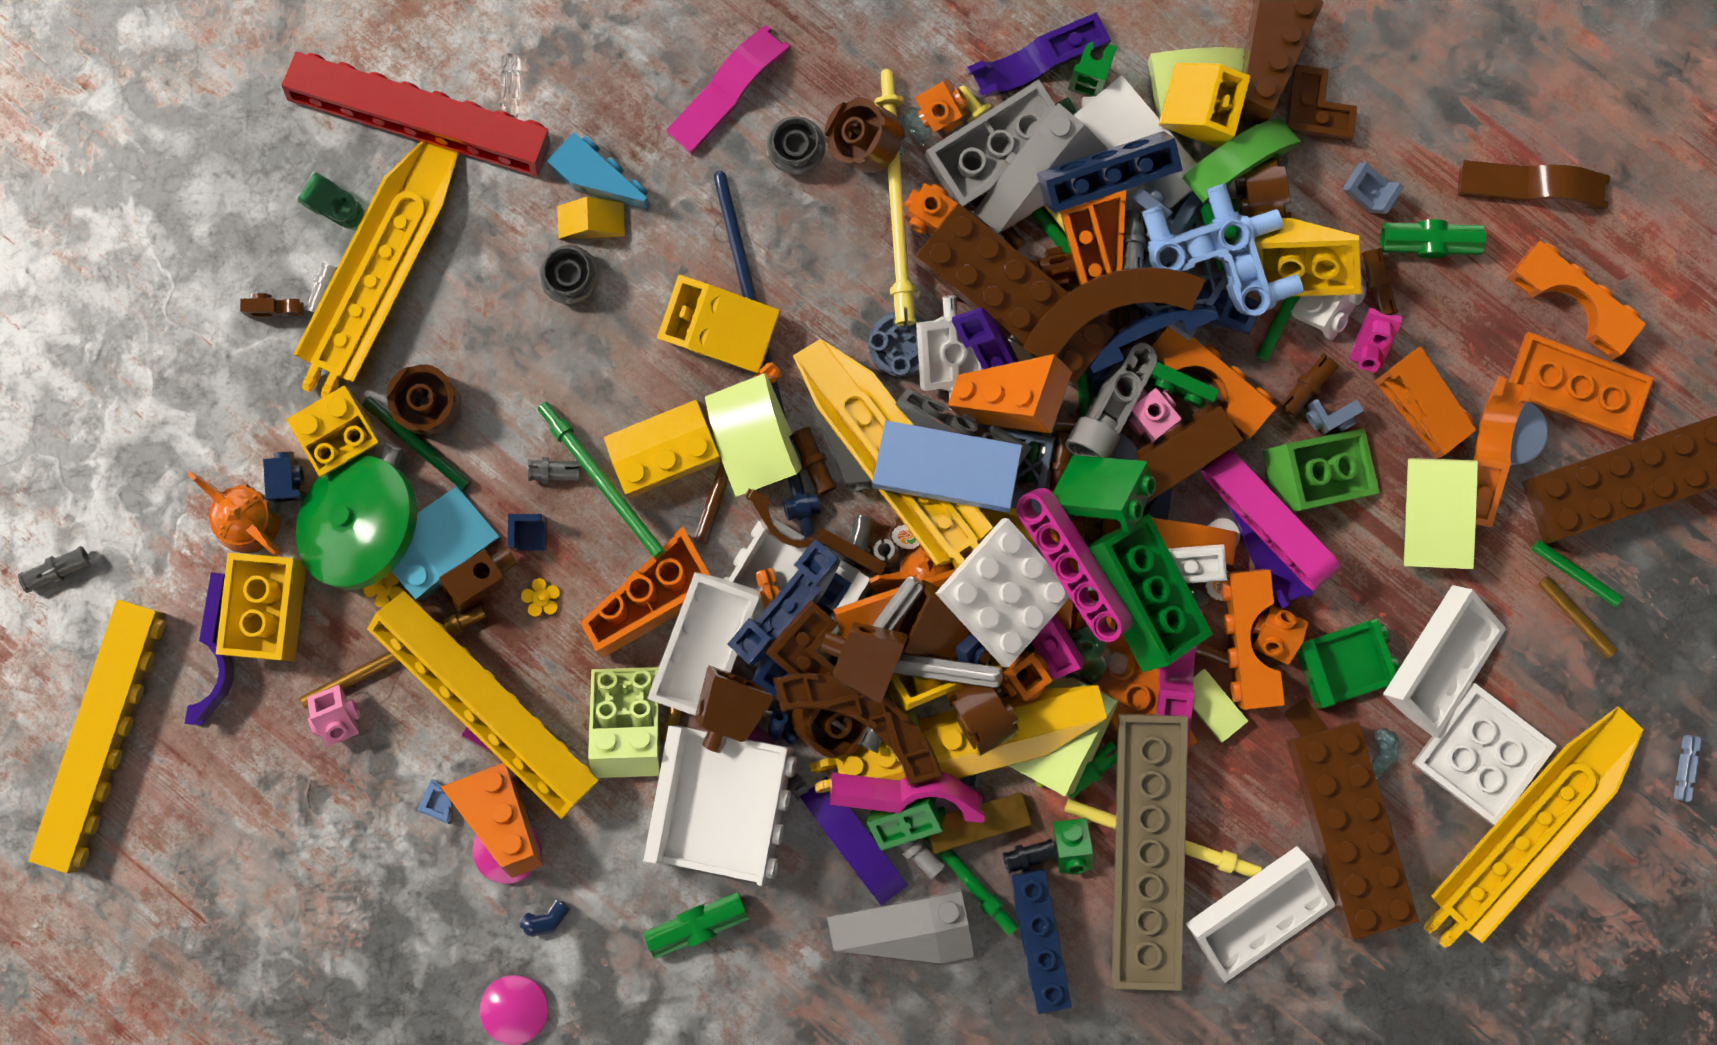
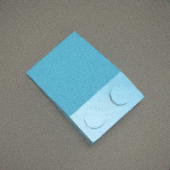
M456 486L417 513V523L412 542L406 554L392 572L415 600L424 602L440 588V576L480 551L486 550L500 536Z

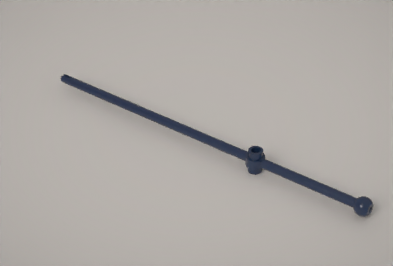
M717 171L714 174V182L742 296L757 301L727 177L723 171ZM769 347L762 368L767 363L772 362ZM776 381L771 385L786 418L778 382ZM799 471L796 475L788 477L792 500L783 501V508L787 521L796 519L799 522L801 534L808 537L815 533L811 520L812 515L820 514L821 511L817 495H806ZM831 655L832 659L829 661L836 666L839 658Z

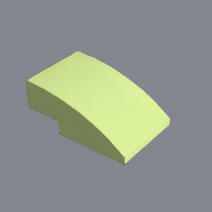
M1194 48L1151 53L1147 62L1157 117L1160 119L1172 71L1176 63L1222 64L1242 72L1244 48Z
M767 373L705 396L715 441L736 497L745 494L748 488L756 490L796 475L802 469L789 438L792 432Z
M1408 458L1404 566L1474 568L1477 460Z
M1067 674L1058 679H1052L1053 681L1049 683L1046 689L1090 685ZM1101 692L1107 715L1106 720L1047 756L1010 765L1009 767L1063 796L1073 794L1087 763L1093 760L1119 700Z

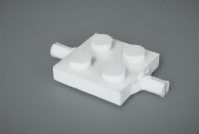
M955 295L942 297L943 317L934 321L916 323L920 388L924 391L947 390L949 399L959 374L982 370L972 347L965 348L951 321L952 317L957 316V296Z

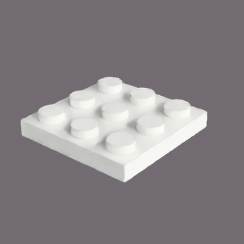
M1008 518L1001 519L935 593L1002 667H1010L1070 598L1048 562Z
M1472 683L1439 737H1431L1412 765L1494 826L1520 797L1557 745L1476 683Z

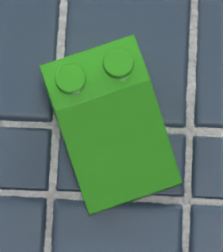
M1365 428L1287 443L1262 450L1271 491L1292 512L1380 493Z

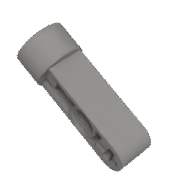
M1138 343L1123 350L1124 360L1112 365L1085 417L1078 418L1065 442L1066 448L1072 454L1102 458L1112 457L1121 440L1119 433L1156 366L1157 354L1152 346L1146 343ZM1118 381L1125 387L1124 396L1118 391Z

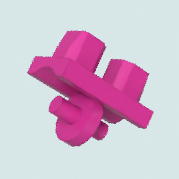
M1369 308L1350 352L1349 360L1358 362L1357 367L1359 369L1375 373L1378 371V368L1382 369L1402 324V316L1385 315L1376 309Z

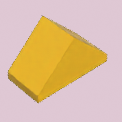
M584 197L559 205V240L626 237L624 203Z

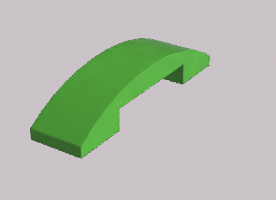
M1281 118L1271 119L1248 129L1219 147L1184 174L1182 179L1199 199L1205 203L1209 200L1206 189L1226 183L1228 189L1233 180L1272 157H1281L1299 146L1301 141Z

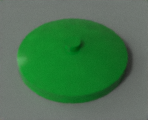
M357 456L325 476L319 477L303 500L296 525L298 553L309 573L319 581L335 588L356 590L377 583L393 571L406 554L415 533L417 502L411 483L397 467L372 456Z

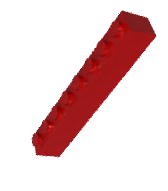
M295 51L281 85L287 101L538 177L550 145L548 128H545L544 125L537 121H522L513 118L512 115L505 111L496 110L493 112L483 109L472 101L460 102L451 99L448 95L439 91L431 93L421 90L410 82L403 81L398 83L388 80L387 77L380 73H366L357 70L348 63L339 62L336 64L326 61L322 56L315 53L303 54Z

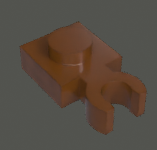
M254 293L251 294V298L240 299V312L248 318L304 316V303L300 302V299L276 300L272 298L271 294Z

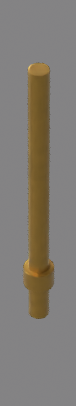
M479 605L460 616L454 614L444 619V624L442 625L453 638L465 632L464 628L487 617L483 606ZM389 651L300 696V701L303 707L307 709L309 708L307 697L340 685L341 689L344 690L399 662V660Z

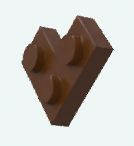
M1296 64L1293 70L1286 125L1293 133L1351 141L1354 136L1357 106L1325 101L1329 69Z
M810 600L765 652L789 674L814 673L834 676L835 666L816 649L823 642L826 632H832L838 623Z

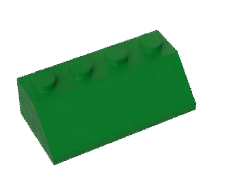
M1150 514L1142 516L1141 520L1137 521L1132 533H1124L1121 527L1088 546L1131 613L1132 625L1123 635L1143 672L1170 665L1213 635Z

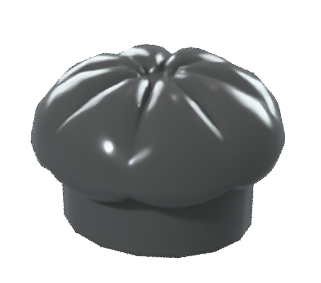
M793 116L780 120L772 127L767 136L766 151L770 161L777 169L788 174L797 175L811 171L820 163L825 153V138L821 129L813 121L804 117Z
M572 245L561 246L552 250L542 261L539 270V281L543 291L552 300L562 304H575L588 298L595 290L599 279L598 266L593 256L583 248Z

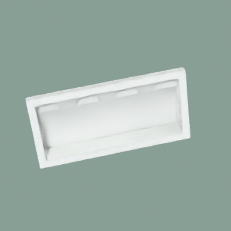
M695 572L647 699L696 716L707 668L710 665L731 672L737 653L728 645V642L749 618L751 619L759 599V590Z
M1452 585L1383 695L1415 724L1430 735L1438 738L1506 630L1505 626L1473 589Z
M1296 846L1185 924L1220 978L1226 983L1336 905L1310 859Z

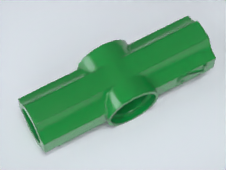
M1439 219L1423 220L1418 223H1383L1380 233V247L1383 248V253L1417 254L1421 258H1442L1448 255H1482L1486 245L1484 225L1448 224L1447 221Z
M736 892L706 906L701 904L676 915L675 919L644 931L643 934L653 959H657L687 945L692 947L717 936L716 933L749 920V916L739 892Z

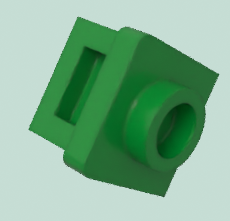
M1087 818L1053 822L1059 873L1079 875L1092 870L1093 850Z

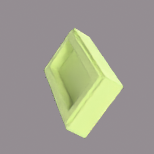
M1206 669L1201 670L1193 677V710L1217 739L1223 743L1246 724L1248 720Z

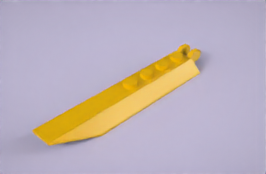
M420 142L384 176L294 352L295 356L311 364L304 378L302 390L311 392L316 387L322 370L330 374L322 388L321 398L337 390L340 378L351 382L355 381L444 205L459 153Z
M819 339L793 355V358L818 411L873 482L885 421L909 425L914 424L895 405L896 401L872 371L824 340ZM878 489L936 566L952 562L955 569H957L964 562L962 555L969 550L972 553L993 529L978 507Z
M1099 685L1046 689L1043 694L1032 701H1029V699L1023 701L1016 698V696L1012 698L1009 696L1002 697V704L1006 705L1009 703L1015 711L1019 720L1017 722L1019 731L1016 732V737L982 756L977 754V748H972L956 721L957 710L919 719L918 724L921 733L928 740L938 760L941 771L952 774L960 779L1047 756L1106 720L1107 715ZM882 741L878 753L861 746L850 755L844 754L836 756L838 758H826L810 764L811 772L822 773L838 768L840 774L898 781L905 777L898 760L890 752V748L884 741ZM831 779L822 780L814 784L816 793L830 791Z
M1617 706L1569 742L1431 895L1440 909L1431 915L1423 929L1428 933H1432L1450 916L1456 923L1449 927L1439 940V943L1444 948L1452 945L1464 931L1483 943L1618 792L1644 729Z

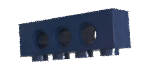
M1162 131L1036 174L1045 205L1056 213L1182 171L1183 168L1175 138Z
M1040 868L1009 874L1035 1011L1038 1014L1072 1008L1046 871Z

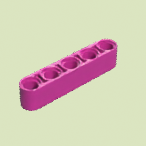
M1229 449L1201 470V474L1206 482L1309 589L1317 590L1341 569L1335 556L1232 450Z
M1038 488L1023 495L1016 504L1017 515L1091 631L1103 642L1117 640L1130 629L1132 625L1131 613L1055 495L1046 488ZM1032 499L1040 503L1042 508L1041 514L1033 509ZM1051 528L1059 532L1060 543L1054 541L1051 537ZM1070 557L1078 562L1079 572L1071 568L1069 564ZM1088 587H1092L1097 591L1098 601L1093 600L1089 596ZM1107 616L1112 617L1118 625L1117 630L1109 627Z

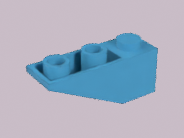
M573 132L547 160L550 168L575 191L644 209L650 206L646 197L648 191L637 180L633 179L630 183L621 175L624 172L623 168L611 157L607 160L597 153L600 148L586 135L581 139Z

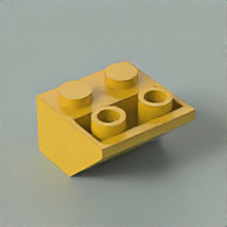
M1176 63L1172 71L1158 126L1210 146L1221 147L1235 137L1251 75L1222 64Z
M345 385L286 419L319 477L325 476L379 444L368 415L355 393Z

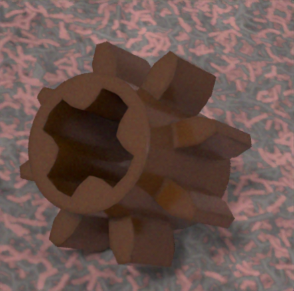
M1061 246L1046 249V252H1044L1045 258L1038 259V268L1062 288L1068 287V278L1076 277V269L1071 252L1063 254Z

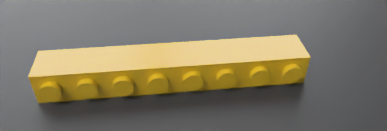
M403 591L375 613L367 630L561 819L588 795L599 781L593 775L590 768L578 761L568 751L566 745L557 740L537 717L532 716L520 704L515 695L503 688L490 671L484 669L465 647L459 645L447 633L442 624L429 616L417 600L412 599Z
M116 600L28 862L67 874L78 872L79 868H83L89 856L87 845L90 836L95 834L100 823L98 812L101 803L107 800L111 791L109 779L112 770L118 767L122 758V750L119 749L123 737H127L133 725L131 714L134 705H137L143 696L144 686L141 684L145 672H149L154 663L155 653L152 651L156 639L159 640L165 630L166 622L163 620L165 613L128 601Z

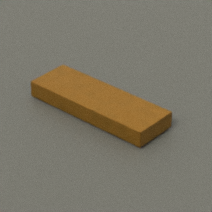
M1022 792L982 803L980 810L985 813L983 823L965 821L961 810L945 814L942 824L943 831L928 836L933 854L1032 825Z

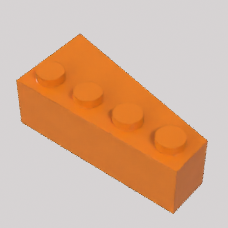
M683 526L663 546L665 553L661 557L654 559L652 556L638 571L635 570L619 589L612 592L580 622L595 651L602 658L678 616L695 572L711 576Z

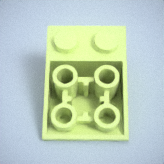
M659 667L591 669L588 761L590 769L596 778L659 776L661 769L660 703L647 699Z

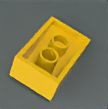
M1282 218L1283 228L1255 238L1257 252L1266 280L1269 283L1298 274L1304 291L1295 296L1361 294L1359 235L1293 218Z

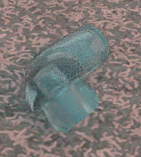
M1388 728L1379 729L1374 736L1376 743L1380 745V754L1371 762L1377 780L1399 758V738L1394 731L1391 732Z

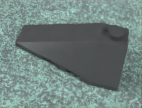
M907 389L895 404L915 426L1022 445L1018 469L1032 448L998 427L992 426L989 431L977 426L974 423L975 418L967 414L954 416L948 413L949 410L944 404L910 389Z

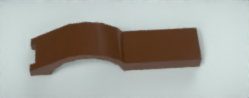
M1463 160L1460 163L1458 195L1520 202L1536 199H1565L1583 203L1587 208L1606 210L1608 208V201L1604 200L1605 184L1610 182V176L1583 167L1570 165L1520 166Z
M748 488L745 494L747 501L764 530L777 541L801 548L809 547L817 539L831 550L871 572L881 575L887 563L828 530L820 528L813 535L801 539L788 538L781 534L772 523L770 517V498L754 489Z

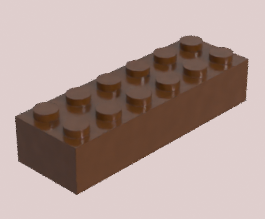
M959 203L953 207L912 259L971 308L976 310L983 307L995 319L1004 334L1022 347L1041 317L1068 293ZM1098 316L1082 326L1067 341L1058 355V358L1072 371L1068 385H1074L1116 333L1114 329ZM1030 353L1033 358L1039 357L1037 355Z
M1717 415L1522 481L1543 542L1548 544L1717 487Z
M1359 721L1348 722L1286 740L1344 937L1356 940L1419 922Z

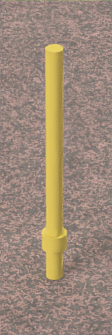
M1071 799L1067 800L1064 812L1081 818H1087V820L1115 829L1116 815ZM1185 840L1186 855L1217 865L1218 870L1229 874L1234 871L1251 878L1262 870L1261 866L1238 859L1237 854L1223 850L1221 853Z

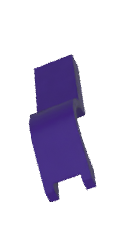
M1097 12L1037 37L1032 43L1012 55L993 62L979 61L968 66L966 71L968 75L974 76L980 88L978 91L980 98H986L1016 90L1045 75L1050 70L1082 57L1085 47L1090 42L1094 43L1092 53L1108 46L1111 39Z
M1225 502L1243 536L1255 569L1271 570L1273 597L1282 610L1289 606L1288 602L1304 595L1306 599L1313 596L1312 590L1285 565Z
M213 572L210 574L199 641L207 645L217 659L219 668L217 683L210 695L199 703L187 706L184 724L203 725L229 694L234 681V663L231 656L216 654L225 574Z

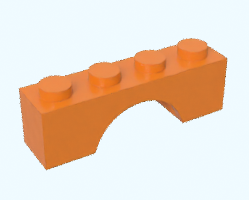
M1539 241L1532 246L1507 277V279L1531 298L1546 292H1562L1576 299L1583 307L1588 320L1585 340L1610 360L1621 356L1646 325L1634 308L1628 305L1623 306L1615 300L1611 290L1601 284L1596 285L1587 278V273L1583 268L1576 264L1568 263L1561 257L1560 251L1549 243Z
M1168 327L1152 345L1157 354V362L1179 372H1198L1212 379L1222 394L1223 410L1243 441L1249 440L1277 408L1271 403L1273 398L1259 387L1254 389L1246 382L1247 376L1235 366L1229 368L1220 360L1222 356L1215 348L1208 344L1203 346L1195 339L1196 334L1190 340H1187Z
M1255 569L1227 572V580L1220 581V592L1222 600L1227 601L1228 614L1224 615L1223 621L1226 635H1231L1232 648L1227 649V660L1229 668H1234L1235 682L1230 684L1232 700L1237 702L1238 707L1244 710L1283 706L1285 704L1281 671L1266 666L1257 658L1252 649L1250 639L1252 625L1257 616L1264 609L1274 604L1271 570Z

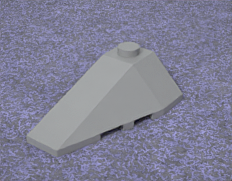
M1037 80L926 150L925 160L944 189L957 203L964 207L993 187L1056 105L1040 80Z
M1058 103L1035 130L973 213L996 233L1000 234L1045 205L1036 173L1107 150L1108 148L1084 123Z
M960 889L827 917L833 949L837 952L939 964L974 957L967 914Z

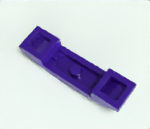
M983 307L952 317L951 321L965 348L972 347L982 369L1019 362L1006 335L995 319Z
M815 786L811 787L809 792L800 796L817 822L881 906L908 886L850 807L830 805V791L816 793Z

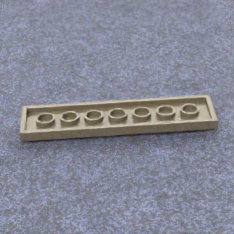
M1118 714L1112 948L1113 989L1182 991L1188 743L1187 715Z

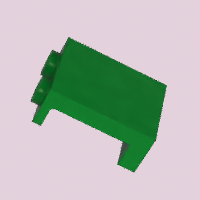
M1073 455L1053 494L1071 521H1073L1076 515L1116 519L1120 522L1124 533H1132L1137 521H1140L1142 518L1143 509L1147 501L1155 492L1156 481L1151 474L1147 461Z
M1377 618L1302 643L1297 651V655L1316 709L1334 705L1335 703L1386 687L1390 684L1400 666L1396 657L1390 656L1386 644L1390 642L1388 631L1383 623L1379 624Z

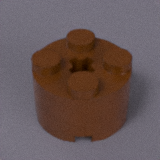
M863 97L853 98L855 100L847 103L842 102L837 105L831 112L825 126L829 153L835 159L862 172H884L898 154L902 140L905 137L904 127L900 125L898 118L891 111Z
M1282 157L1268 159L1234 180L1236 194H1243L1241 207H1239L1241 215L1251 218L1277 209L1281 218H1291V212L1286 213L1285 204L1290 203V193L1285 166H1281Z
M419 364L406 367L392 378L387 388V401L391 416L398 424L416 435L437 436L450 428L458 417L461 406L460 393L453 381L434 366ZM423 396L427 397L430 401L427 405H424L418 399Z
M966 684L946 695V699L950 708L955 706L958 711L955 719L973 749L977 748V754L982 756L1016 737V732L1019 731L1017 725L1019 720L1009 703L1006 705L1002 704V699L999 695L1001 693L1000 687L993 688Z
M811 708L794 709L790 715V722L798 737L825 757L838 758L836 756L850 755L861 747L857 743L860 741L866 726L846 715Z

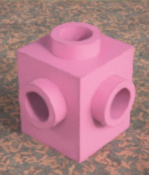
M1155 388L1148 394L1144 389L1136 401L1127 422L1138 436L1143 434L1149 442L1154 443L1165 432L1173 428L1181 420V417L1174 410L1176 407L1175 402L1165 391L1160 393ZM1148 410L1152 411L1155 414V417L1151 416L1148 413Z
M340 685L307 697L310 714L308 718L309 726L315 736L320 735L327 747L359 734L357 720L361 718L359 708L354 700L349 701Z

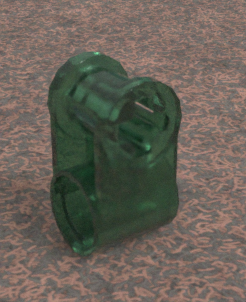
M314 171L296 198L300 204L320 216L323 215L347 229L357 227L364 217L362 205L350 193ZM343 207L347 209L350 208V211L348 213L344 211L340 212Z

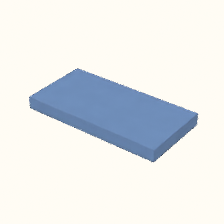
M886 420L872 488L1009 513L1022 445Z

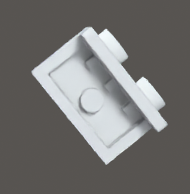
M1361 276V294L1301 296L1291 313L1294 318L1322 330L1326 338L1334 340L1338 332L1343 331L1346 327L1348 317L1355 306L1363 301L1366 295V283Z

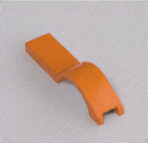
M1500 375L1495 382L1481 416L1473 459L1478 461L1476 524L1491 528L1493 527L1511 465V444L1515 426L1522 408L1530 400L1534 386L1533 382L1525 381L1524 385L1507 382V378Z

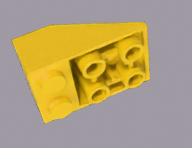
M678 275L657 339L760 374L759 371L762 368L781 310L713 285Z

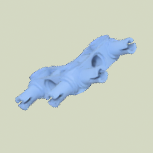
M1226 183L1206 189L1215 217L1212 220L1213 223L1175 236L1174 233L1170 234L1161 206L1142 211L1151 239L1147 246L1151 266L1185 271L1195 267V263L1212 257L1221 260L1229 282L1226 285L1229 296L1236 310L1240 313L1253 316L1261 315L1265 311L1272 309L1276 302L1303 293V285L1298 274L1271 283L1266 280L1254 242L1256 237L1283 228V221L1279 211L1275 209L1251 218L1239 214L1238 211L1234 212ZM1229 226L1235 227L1238 232V238L1232 245H1229L1224 239L1225 230ZM1165 248L1171 249L1174 253V261L1168 267L1163 266L1159 258L1160 253ZM1253 290L1258 295V303L1254 308L1249 309L1245 305V296Z

